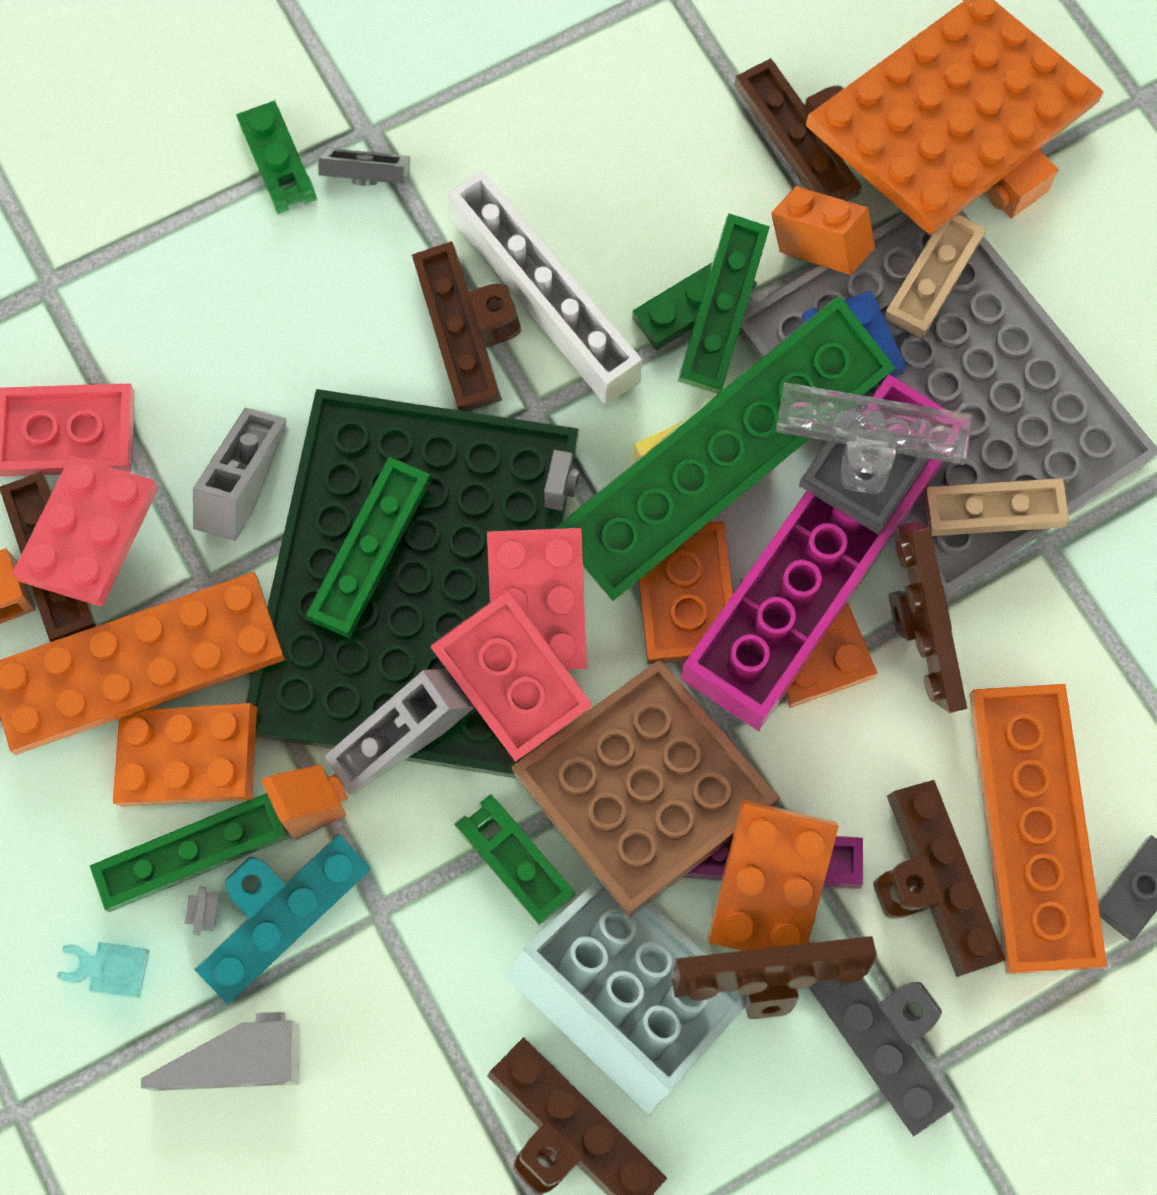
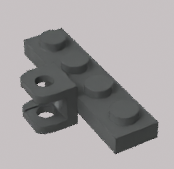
M864 977L851 983H839L836 979L821 980L809 986L811 992L913 1137L955 1108L950 1098L911 1045L929 1032L936 1025L942 1014V1009L922 982L908 983L882 1001L878 999ZM909 1001L920 1003L923 1008V1015L920 1017L911 1016L906 1008Z

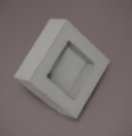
M554 449L544 491L545 508L563 511L566 496H575L579 470L572 469V453Z

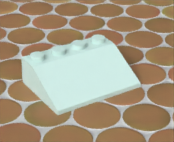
M598 879L522 950L505 975L512 984L648 1115L744 1010L747 1000L746 995L739 993L738 990L719 992L716 996L706 1000H692L689 996L675 998L671 978L676 959L707 954L651 902L628 918Z

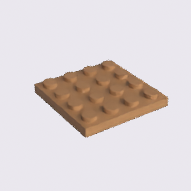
M660 659L511 767L515 778L628 918L632 917L732 840L742 799L772 807L778 805L780 799L776 792Z

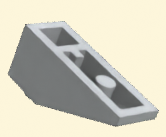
M246 407L243 409L193 487V529L233 541L237 540L254 511L284 433L286 418Z
M447 669L423 670L324 757L348 794L352 795L443 735L475 707Z
M284 1012L257 1013L256 1022L240 1023L142 1077L141 1089L165 1091L299 1085V1024L292 1020L286 1021V1013Z

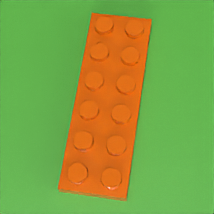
M255 572L1 659L0 718L10 751L17 755L284 661L285 658Z
M1066 684L973 689L969 697L1002 948L1006 959L1004 961L1006 975L1107 967Z

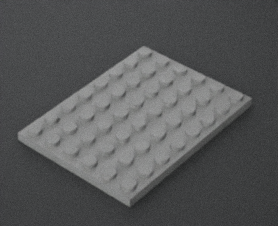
M963 210L958 213L959 215L969 219L968 216L963 212ZM903 212L872 232L875 248L852 275L820 265L816 266L748 308L743 317L739 331L740 336L760 360L804 323L802 314L807 310L813 308L820 310L838 296L845 300L869 291L873 292L883 316H885L886 310L932 235L926 233ZM985 237L981 240L923 339L885 320L906 365L904 373L895 376V378L967 422L957 444L927 487L1063 478L1068 513L1071 516L1157 458L1156 445ZM883 381L878 382L816 434L824 445L848 409L851 408L861 414ZM923 494L901 525L916 521L928 526ZM899 528L894 534L896 540H901ZM1051 528L932 536L945 597H949Z

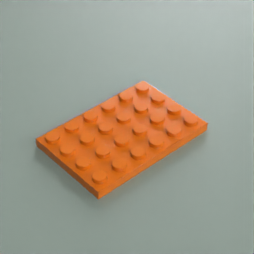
M964 0L808 115L805 126L926 233L932 235L1009 174L1037 148H1042L1099 103L1104 91L995 0Z

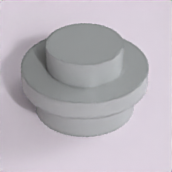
M204 886L198 887L197 896H187L184 924L193 925V935H201V931L213 932L218 893L206 892V887Z

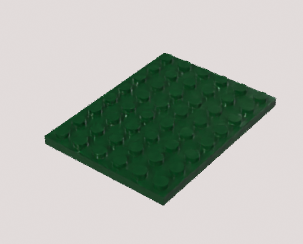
M316 389L267 606L285 660L253 671L246 703H251L257 707L256 737L333 749L423 670L446 669L431 649V645L490 603L487 531L553 529L564 520L568 496H566L563 511L545 508L544 491L554 449L572 453L573 469L579 429ZM388 457H392L429 473L431 482L349 639L309 621L306 614ZM473 708L443 735L404 761L515 778L511 767L522 758L515 762L477 709Z

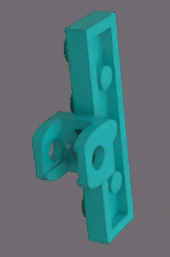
M340 834L332 838L286 883L265 862L256 857H248L225 879L228 895L248 918L202 960L194 970L229 1005L371 870L370 866ZM248 875L259 877L260 884L254 891H246L242 888V881Z

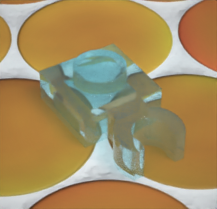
M98 942L96 954L93 956L86 949L78 945L69 944L63 946L62 952L72 956L76 955L79 959V965L75 971L70 973L58 971V979L75 984L90 977L88 991L141 998L150 950L142 947Z

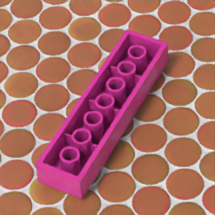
M890 374L883 381L861 415L930 455V457L881 533L878 535L806 491L683 665L682 681L757 731L761 730L898 530V526L903 523L947 459L967 424L966 421Z

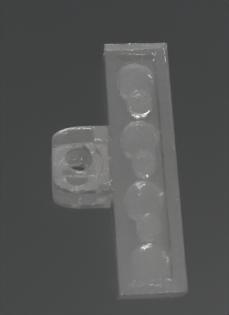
M784 382L775 432L846 444L843 451L840 473L843 487L847 490L880 494L886 486L896 453L964 464L968 454L972 414ZM856 471L873 474V477L869 480L860 479Z

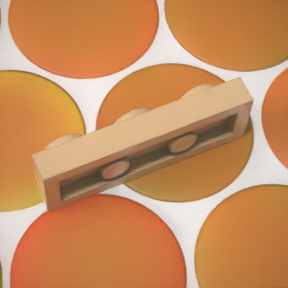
M957 214L935 231L886 310L884 319L923 339L983 239L987 229Z
M1063 478L926 487L923 493L927 525L931 528L932 536L1064 528L1070 522Z

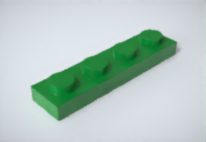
M730 213L725 218L678 376V382L716 394L722 391L770 226Z
M388 457L306 614L309 621L349 639L351 638L431 482L429 473Z
M265 793L253 798V800L240 803L89 866L104 909L110 913L284 841L289 837L285 827L278 818L268 794Z

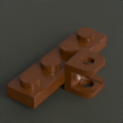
M772 58L735 76L734 86L806 189L845 201L860 195L862 185L843 158L805 126L808 115L843 90L842 86L827 87L807 97L804 105Z
M453 241L411 254L458 410L468 412L502 401L486 347L511 340L522 330L507 285L496 283L469 291Z
M43 472L0 486L3 502L21 554L52 494ZM31 585L50 642L97 626L89 603Z
M916 521L900 525L898 528L901 540L896 541V552L903 568L907 567L910 585L905 587V592L898 590L888 595L894 626L898 634L907 641L915 639L919 654L922 658L926 657L929 674L924 675V685L930 701L935 702L948 713L968 709L931 528Z
M935 780L895 790L887 795L911 859L883 873L873 882V887L884 915L891 919H899L924 912L930 908L956 977L1006 961ZM891 886H894L900 902H895L891 898L889 893Z
M873 936L677 958L671 981L675 998L689 996L692 1000H706L716 996L719 992L738 990L739 993L745 994L747 997L745 1008L749 1019L785 1016L793 1011L799 999L797 989L809 987L816 981L836 979L839 983H851L862 979L865 975H868L877 952Z
M524 1037L488 1073L487 1077L539 1128L519 1152L513 1164L514 1172L537 1195H545L551 1192L576 1165L606 1195H653L667 1180V1177ZM538 1158L545 1160L548 1167L541 1165Z

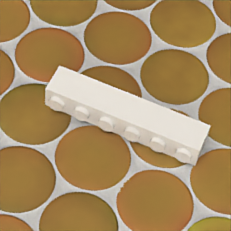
M483 169L447 192L452 221L504 284L507 285L509 290L605 406L641 382V357Z

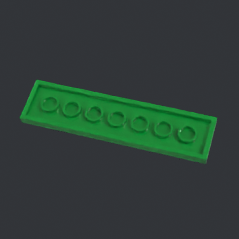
M840 296L835 297L553 529L581 528L583 567L607 597L614 601L880 382L895 367Z

